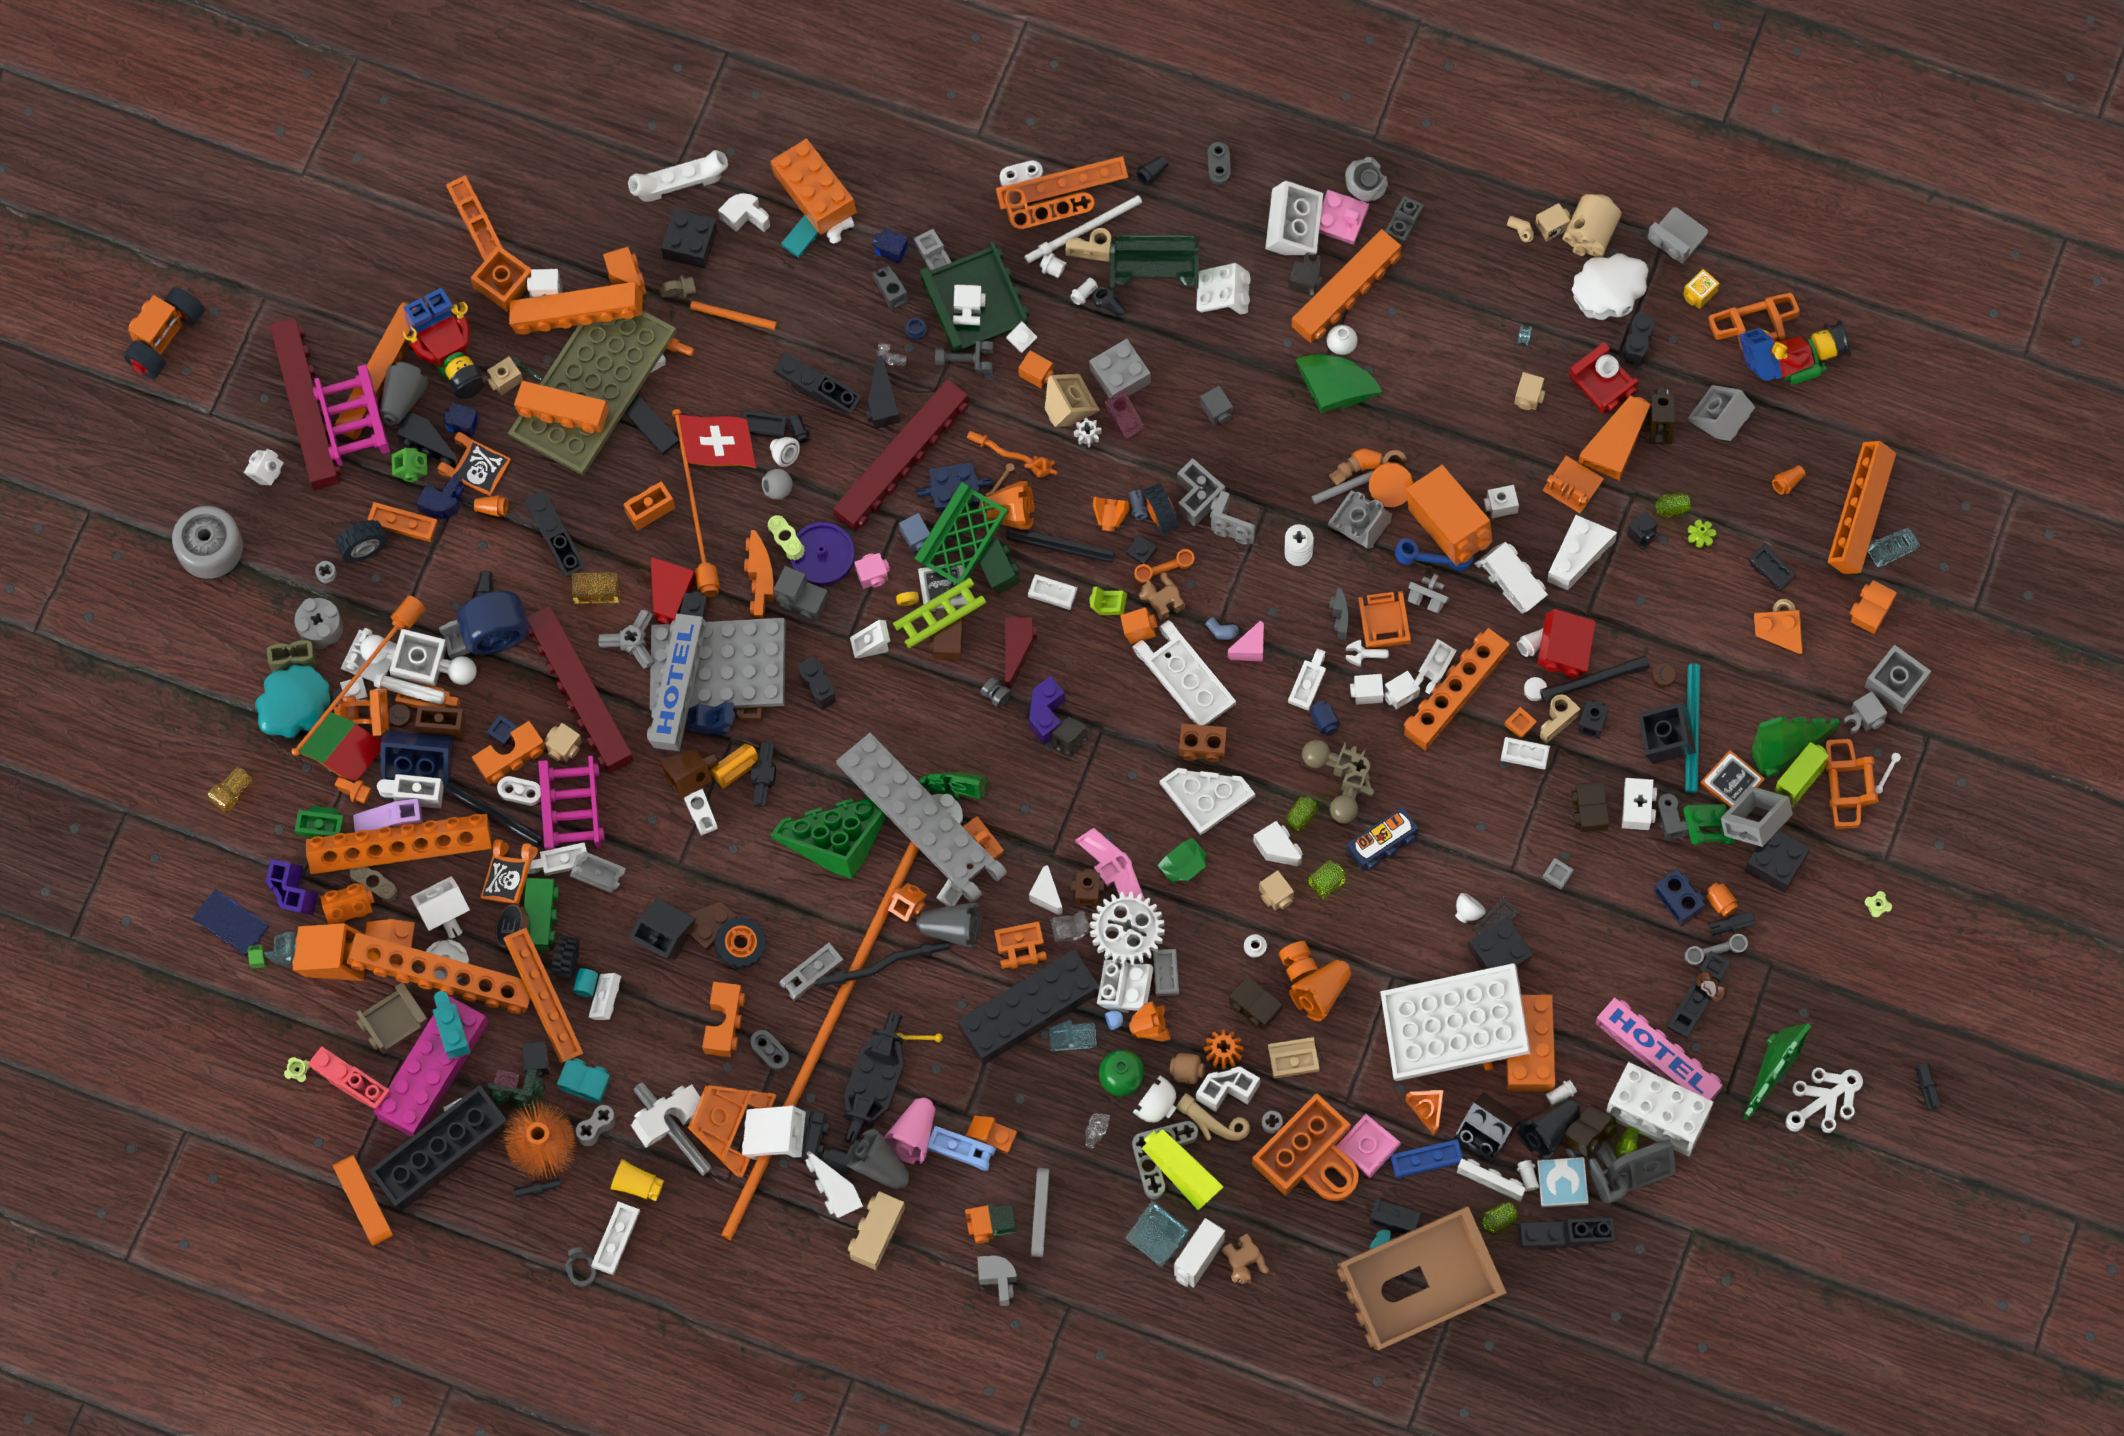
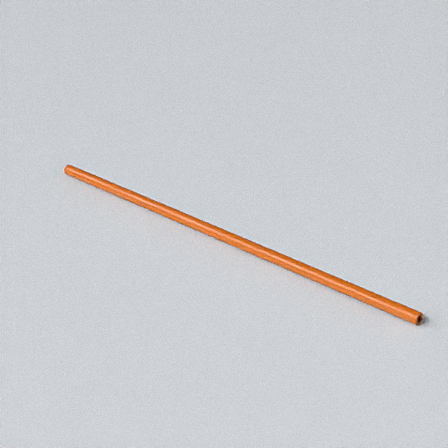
M912 841L909 843L848 972L863 968L888 916V909L892 902L891 897L898 887L901 888L919 851V848ZM856 980L847 981L844 985H841L783 1107H796ZM772 1155L758 1157L721 1234L722 1237L732 1240Z

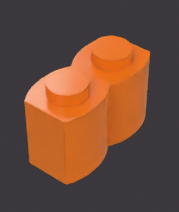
M1874 580L1870 586L1865 584L1860 594L1863 597L1860 603L1855 602L1849 613L1852 615L1851 623L1875 635L1895 600L1897 592Z

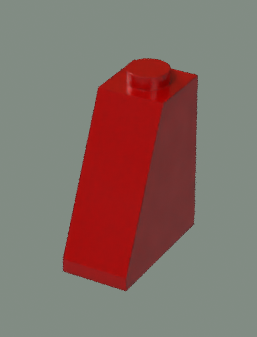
M652 557L651 576L655 619L660 624L670 625L672 621H675L676 613L680 614L684 593H690L696 580L695 573L687 568Z

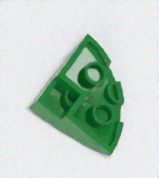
M1324 354L1308 355L1295 359L1312 398L1315 399L1321 414L1339 407L1342 410L1383 394L1375 379L1366 370L1348 359Z
M941 772L923 776L918 780L928 792L950 794L958 801L961 794L979 800L980 798L984 799L989 784L987 776L968 772Z

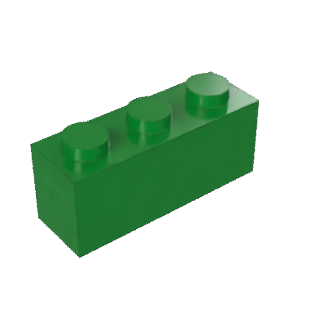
M526 878L525 914H528L529 917L528 933L537 951H551V944H555L556 932L552 928L553 922H557L558 911L554 909L555 900H559V887H556L554 879Z

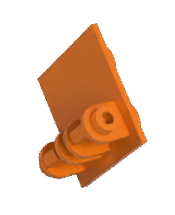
M1566 456L1554 474L1548 477L1547 484L1542 491L1580 514L1604 478Z

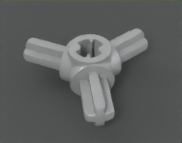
M641 610L634 624L628 625L624 630H620V634L599 635V647H620L621 650H626L629 655H634L643 669L651 667L654 660L645 648L646 642L644 638L646 633L644 631L653 615L647 610Z

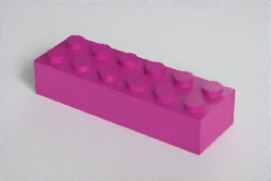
M448 996L451 1004L455 1003L458 1009L469 1048L472 1051L489 1024L487 1018L480 1012ZM434 1015L388 1087L390 1093L377 1110H374L377 1119L410 1137H413L427 1125L470 1055L469 1053L451 1060L448 1059Z

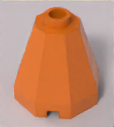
M1027 481L1016 482L985 496L1009 511L1001 525L1020 530L1030 529L1033 525L1034 518L1029 517L1030 513H1034L1032 489L1027 487L1029 484ZM996 508L988 510V521L997 519L1001 511Z

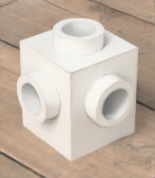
M256 450L251 455L244 473L259 485H272L273 481L280 475L284 462L278 459V455L272 450Z

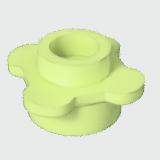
M1882 891L1877 892L1873 897L1865 899V905L1868 906L1871 915L1875 918L1880 917L1885 911L1890 912L1892 909V904L1886 900V894Z
M295 1057L290 1058L287 1070L284 1072L285 1077L304 1082L307 1079L306 1072L310 1068L308 1066L309 1061H302Z

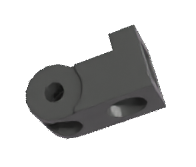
M889 265L872 273L891 312L909 303L905 288Z
M1672 794L1662 795L1657 806L1658 816L1666 841L1688 836L1689 832L1686 821H1680L1677 811L1678 800Z

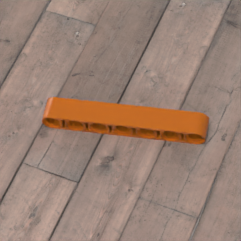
M402 302L367 364L377 402L383 394L386 370L390 364L395 366L397 362L401 361L410 344V341L404 338L403 331L407 336L413 335L405 318L404 306L408 305L405 302ZM355 387L347 401L361 398V395H364L363 388ZM362 406L341 412L335 426L366 418V415L369 414L368 407L364 408ZM363 428L342 433V435L356 440Z

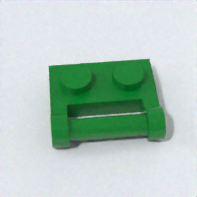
M1725 804L1687 805L1683 808L1692 844L1701 845L1703 842L1733 844L1736 839L1724 835L1721 817L1727 812ZM1700 829H1720L1721 833H1702Z

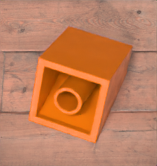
M345 923L298 927L295 939L296 948L293 958V971L304 977L364 981L365 970H356L350 964H346L353 938L356 932H361Z

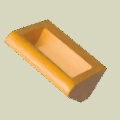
M745 743L718 762V766L709 769V772L721 788L724 789L752 769L753 763L759 760L757 752L753 746Z

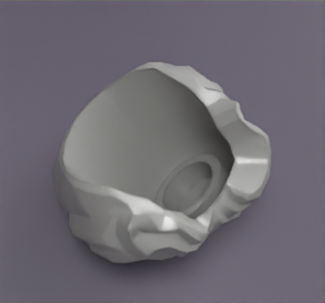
M1373 157L1353 161L1345 173L1348 191L1360 199V201H1375L1384 195L1388 187L1387 176L1381 174V166Z

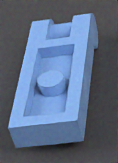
M937 1126L934 1127L928 1144V1150L973 1165L984 1171H988L990 1157L994 1155L996 1150L993 1146ZM976 1150L982 1152L980 1158L974 1157Z

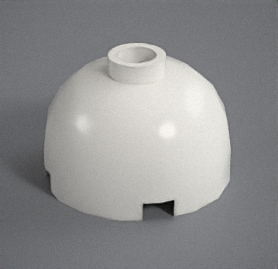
M1161 1075L1158 1077L1160 1084L1154 1083L1138 1104L1142 1107L1140 1111L1137 1109L1133 1111L1135 1115L1146 1122H1159L1164 1117L1169 1119L1177 1108L1173 1105L1176 1100V1091L1173 1085Z

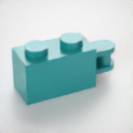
M437 992L434 996L437 1009H434L433 1013L448 1059L451 1060L471 1053L455 1003L451 1004L446 992Z

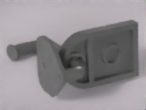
M1670 1139L1634 1150L1618 1159L1607 1140L1602 1142L1600 1150L1596 1152L1606 1169L1604 1171L1601 1170L1595 1158L1590 1159L1593 1184L1601 1200L1608 1204L1624 1198L1628 1191L1676 1174L1674 1148ZM1566 1148L1569 1158H1576V1156L1581 1154L1573 1148ZM1609 1184H1610L1611 1188H1612L1614 1191H1612V1192L1609 1191V1188H1608V1185H1609Z

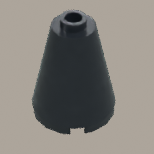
M1564 1098L1522 1119L1517 1123V1126L1520 1127L1517 1131L1520 1140L1530 1152L1534 1150L1538 1152L1539 1155L1537 1157L1548 1159L1564 1139L1566 1130L1580 1116L1579 1105L1572 1099Z

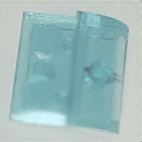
M1152 1201L1125 1238L1157 1265L1163 1267L1174 1252L1179 1250L1190 1231L1157 1203Z

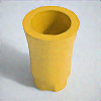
M622 1159L614 1176L611 1190L622 1191L644 1199L649 1198L657 1201L664 1180L656 1178V1175L641 1170Z

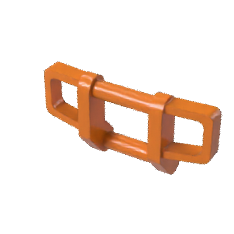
M1787 293L1764 298L1762 302L1737 309L1732 307L1710 315L1709 325L1715 339L1720 340L1738 335L1739 344L1743 351L1739 334L1745 333L1746 330L1740 317L1766 309L1775 331L1769 333V336L1778 340V342L1786 340L1782 323L1799 317V307L1793 294ZM1789 302L1793 311L1779 315L1775 304ZM1730 317L1734 328L1718 330L1715 322Z
M1850 739L1828 740L1825 750L1829 757L1825 767L1826 772L1829 774L1831 793L1829 805L1832 809L1834 828H1858L1861 823V807L1879 802L1874 785V757L1856 759ZM1846 746L1849 751L1850 760L1832 761L1831 747ZM1864 769L1866 794L1859 797L1840 798L1837 772ZM1856 808V821L1839 822L1837 809Z

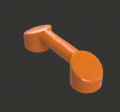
M1182 549L1178 552L1176 559L1152 568L1146 564H1141L1135 569V579L1139 583L1145 584L1147 579L1151 581L1153 576L1178 567L1180 569H1188L1194 562V554L1188 549Z

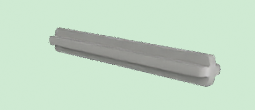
M640 1083L634 1088L635 1094L648 1110L653 1108V1104L658 1100L646 1085ZM665 1115V1123L670 1129L668 1132L669 1136L701 1175L707 1174L711 1170V1165L672 1117Z

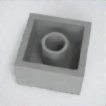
M1128 339L1089 360L1090 372L1113 405L1151 384L1150 371Z
M1894 645L1867 678L1865 688L1870 692L1872 691L1877 697L1902 714L1928 681L1931 670Z

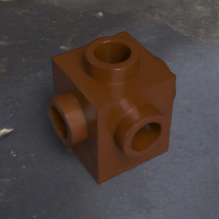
M1091 869L1077 872V878L1072 879L1071 893H1075L1076 905H1099V894H1104V880H1100V873H1096L1095 870Z

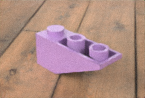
M418 798L395 801L353 815L355 832L375 830L382 827H397L404 824L423 823L422 809Z

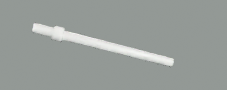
M1138 195L1049 243L1045 242L1039 245L1038 249L1024 256L1026 262L1029 264L1042 256L1050 255L1053 250L1066 244L1067 239L1077 238L1142 203L1141 198Z

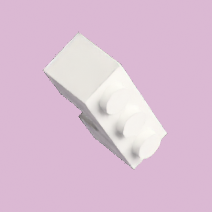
M692 1084L686 1088L683 1086L677 1088L672 1092L673 1096L665 1099L663 1097L653 1104L654 1107L647 1111L644 1108L634 1115L635 1120L631 1127L646 1148L664 1138L670 1129L664 1120L665 1115L676 1116L683 1126L691 1121L701 1098Z

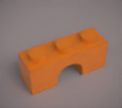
M530 721L510 732L515 747L509 754H498L489 745L472 756L474 765L488 785L498 783L507 773L512 770H519L526 761L531 758L536 759L543 754V751L546 749L545 744Z
M713 982L710 999L711 1010L723 1012L726 1015V1019L719 1026H706L702 1047L704 1054L732 1057V1051L737 1050L738 1037H735L736 1028L740 1029L742 1021L739 1009L740 1006L744 1007L745 993H742L741 985Z

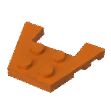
M707 1085L704 1088L688 1129L737 1177H743L750 1158L730 1148L746 1107L749 1106L753 1109L771 1108L776 1094Z

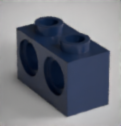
M1676 869L1657 882L1653 891L1678 924L1682 926L1703 912L1705 900L1698 891L1695 892L1692 889L1687 875L1681 874ZM1676 884L1680 890L1672 891L1668 885ZM1690 902L1694 907L1692 909H1685L1682 903Z

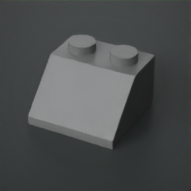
M1712 385L1687 419L1714 438L1731 441L1743 423L1749 418L1755 406L1742 390Z

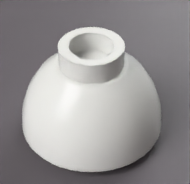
M1337 325L1327 335V345L1336 354H1349L1357 346V335L1347 325Z
M791 437L774 439L770 444L774 461L781 467L791 465L799 455V442Z
M1460 893L1456 903L1457 913L1455 916L1461 922L1466 924L1468 921H1475L1486 914L1485 908L1477 900L1466 893Z

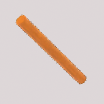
M695 301L691 302V310L771 330H776L777 327L776 321Z

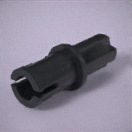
M1752 912L1733 917L1728 915V918L1708 922L1709 929L1719 927L1710 930L1711 936L1730 931L1735 933L1734 930L1755 925Z
M1930 1064L1917 1065L1915 1070L1920 1083L1919 1090L1923 1093L1926 1108L1928 1110H1935L1940 1107L1935 1088L1937 1083L1933 1081Z

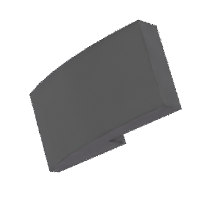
M1404 196L1385 232L1403 246L1424 205Z
M1337 588L1336 595H1331L1329 608L1333 609V617H1336L1334 631H1338L1337 639L1346 640L1348 629L1347 602L1342 589Z

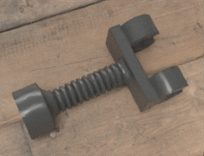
M976 341V352L973 354H950L944 348H935V366H944L947 361H973L975 363V375H991L993 363L979 362L980 353L985 355L993 354V342Z

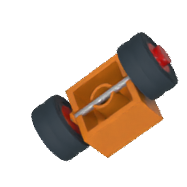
M173 287L164 300L153 295L150 300L143 304L138 317L133 318L129 324L128 331L133 342L123 355L125 360L136 372L155 379L166 365L165 360L160 355L182 327L181 320L191 325L196 324L205 312L204 306L192 293L178 287Z

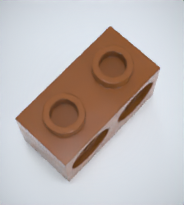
M1181 724L1179 757H1183L1186 760L1203 758L1209 762L1224 760L1227 727ZM1188 740H1195L1197 742L1193 747L1187 746L1185 743ZM1210 742H1218L1220 746L1218 748H1210L1208 744Z

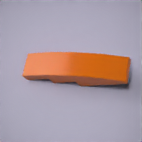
M465 175L446 184V187L485 261L498 245L501 248L502 246Z

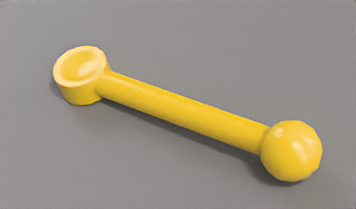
M939 1033L935 1036L896 1034L903 1040H935L936 1042L943 1040V1036Z

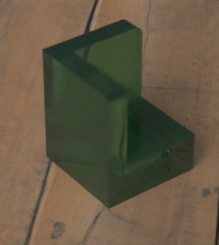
M988 1204L993 1236L1015 1233L1016 1225L1012 1206L1005 1205L993 1208V1204Z

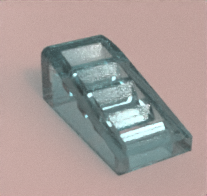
M1908 527L1872 541L1868 552L1877 567H1880L1919 548L1920 544ZM1902 537H1904V538L1906 539V541H1907L1908 544H1909L1908 546H1906V544L1904 543Z

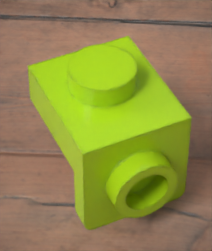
M1093 587L1089 600L1090 607L1099 615H1123L1127 593L1124 591H1103L1099 587Z

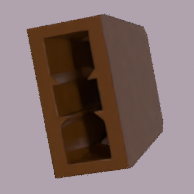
M696 749L660 760L665 778L681 799L710 783L709 769L719 765L714 753L702 758Z

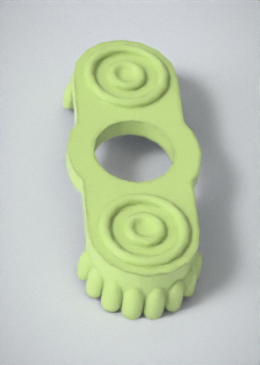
M775 515L771 517L768 521V530L774 535L776 543L784 549L787 558L794 561L802 558L805 549L797 538L794 528L789 526L782 516ZM783 531L791 532L790 539L786 541L780 540L779 535Z

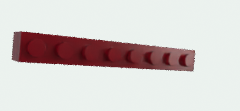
M296 318L269 324L312 488L317 490L339 484L338 475H341V470L337 462L334 463V460H331L328 447H331V443H329L327 437L329 436L327 426L323 422L322 416L324 415L321 403H318V400L316 401L313 392L316 384H313L312 377L316 375L313 364H308L307 357H310L308 345H303L302 338L305 337L302 324H297Z
M947 379L834 506V517L854 532L859 527L865 526L869 520L868 516L873 511L876 512L880 509L883 499L887 495L894 493L898 482L902 478L906 479L909 476L913 465L916 462L920 463L924 459L930 446L934 447L940 440V435L943 431H948L952 427L954 419L958 414L962 415L969 406L968 394Z
M550 605L527 616L530 627L528 635L530 638L535 637L538 642L535 647L541 657L545 655L548 661L545 665L550 675H556L558 681L555 683L560 693H566L568 697L566 703L571 713L574 711L577 713L579 718L576 719L579 728L581 731L586 730L589 737L586 740L592 750L596 748L599 756L596 758L602 769L606 767L608 772L612 773L633 762L632 753Z

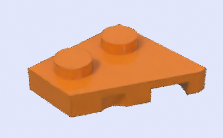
M1800 610L1754 613L1755 636L1798 654L1803 653Z

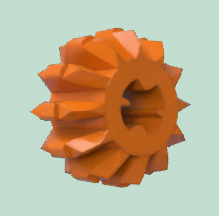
M1224 1029L1221 1030V1036L1213 1032V1039H1206V1043L1209 1045L1204 1047V1052L1208 1053L1206 1060H1214L1213 1067H1217L1221 1063L1223 1070L1226 1069V1063L1234 1067V1060H1241V1055L1239 1054L1243 1052V1046L1239 1045L1241 1039H1233V1031L1228 1036ZM1221 1046H1226V1053H1221Z

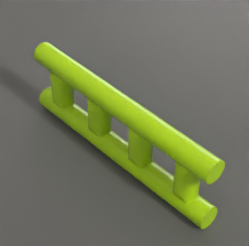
M971 578L959 583L893 623L897 631L904 628L910 638L905 640L908 648L915 646L986 603L982 595L975 599L969 590L970 587L974 586ZM961 593L968 604L956 610L950 599ZM942 605L948 615L936 621L930 611ZM923 616L929 627L918 633L911 622Z

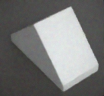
M1047 865L1043 867L1031 889L1029 901L1060 915L1063 914L1062 905Z

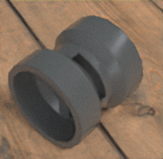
M994 676L984 684L980 693L985 698H990L992 704L999 708L1009 699L1012 691L1006 686L1003 687L1000 684V680Z

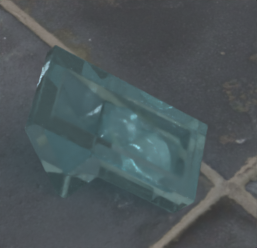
M1068 1020L1049 1028L1051 1051L1097 1047L1095 1023L1072 1025V1021Z

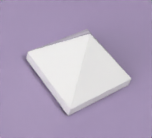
M948 879L938 894L937 899L946 907L954 906L962 893Z

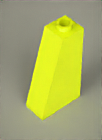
M1163 1129L1158 1133L1153 1131L1144 1139L1146 1142L1142 1147L1144 1152L1197 1210L1203 1207L1223 1188L1207 1170Z

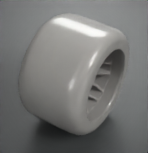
M200 506L193 508L180 517L173 529L172 545L175 554L183 568L196 577L204 579L221 577L230 572L241 558L243 540L238 526L226 511L218 507ZM210 537L208 540L202 541L204 538Z

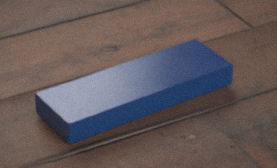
M1456 1139L1395 1153L1390 1156L1395 1178L1397 1179L1457 1165L1463 1159L1459 1141Z

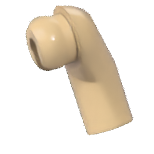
M1513 216L1509 217L1507 226L1517 229L1523 242L1532 241L1534 232L1530 223Z

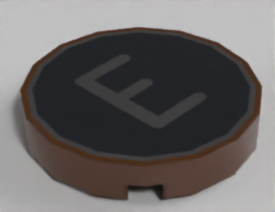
M513 903L502 910L495 929L496 942L500 947L508 949L504 937L524 928H527L528 931L529 917L528 914H525V907Z

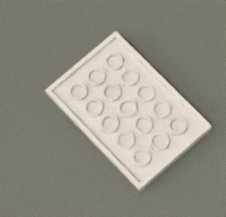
M1515 963L1380 991L1395 1081L1530 1054Z

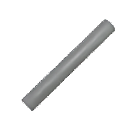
M1373 471L1311 496L1313 503L1318 504L1369 482Z

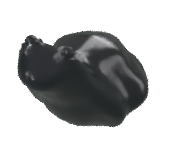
M1100 287L1094 292L1092 300L1096 307L1107 309L1117 316L1125 314V309L1112 288Z

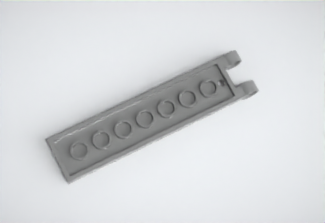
M871 733L836 760V764L959 889L968 901L974 902L982 895L979 888L971 882L982 870L985 869L996 881H999L1007 874L1004 866L999 861L994 860ZM972 865L973 869H968L967 866Z

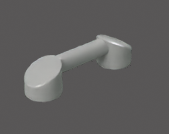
M1735 934L1728 939V942L1704 949L1692 946L1685 951V960L1690 965H1697L1702 962L1703 958L1708 956L1710 951L1716 954L1727 951L1740 953L1747 948L1748 941L1744 935Z

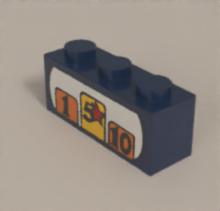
M1401 807L1349 842L1346 851L1361 872L1366 869L1370 871L1380 864L1379 861L1384 857L1390 858L1398 852V848L1402 845L1408 846L1417 839L1419 828L1406 810Z

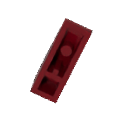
M1032 617L1005 618V685L1009 689H1011L1033 647V639H1037V625H1033Z

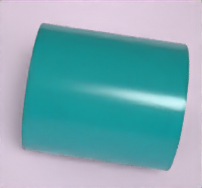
M578 969L573 992L580 996L593 997L598 973L589 969Z

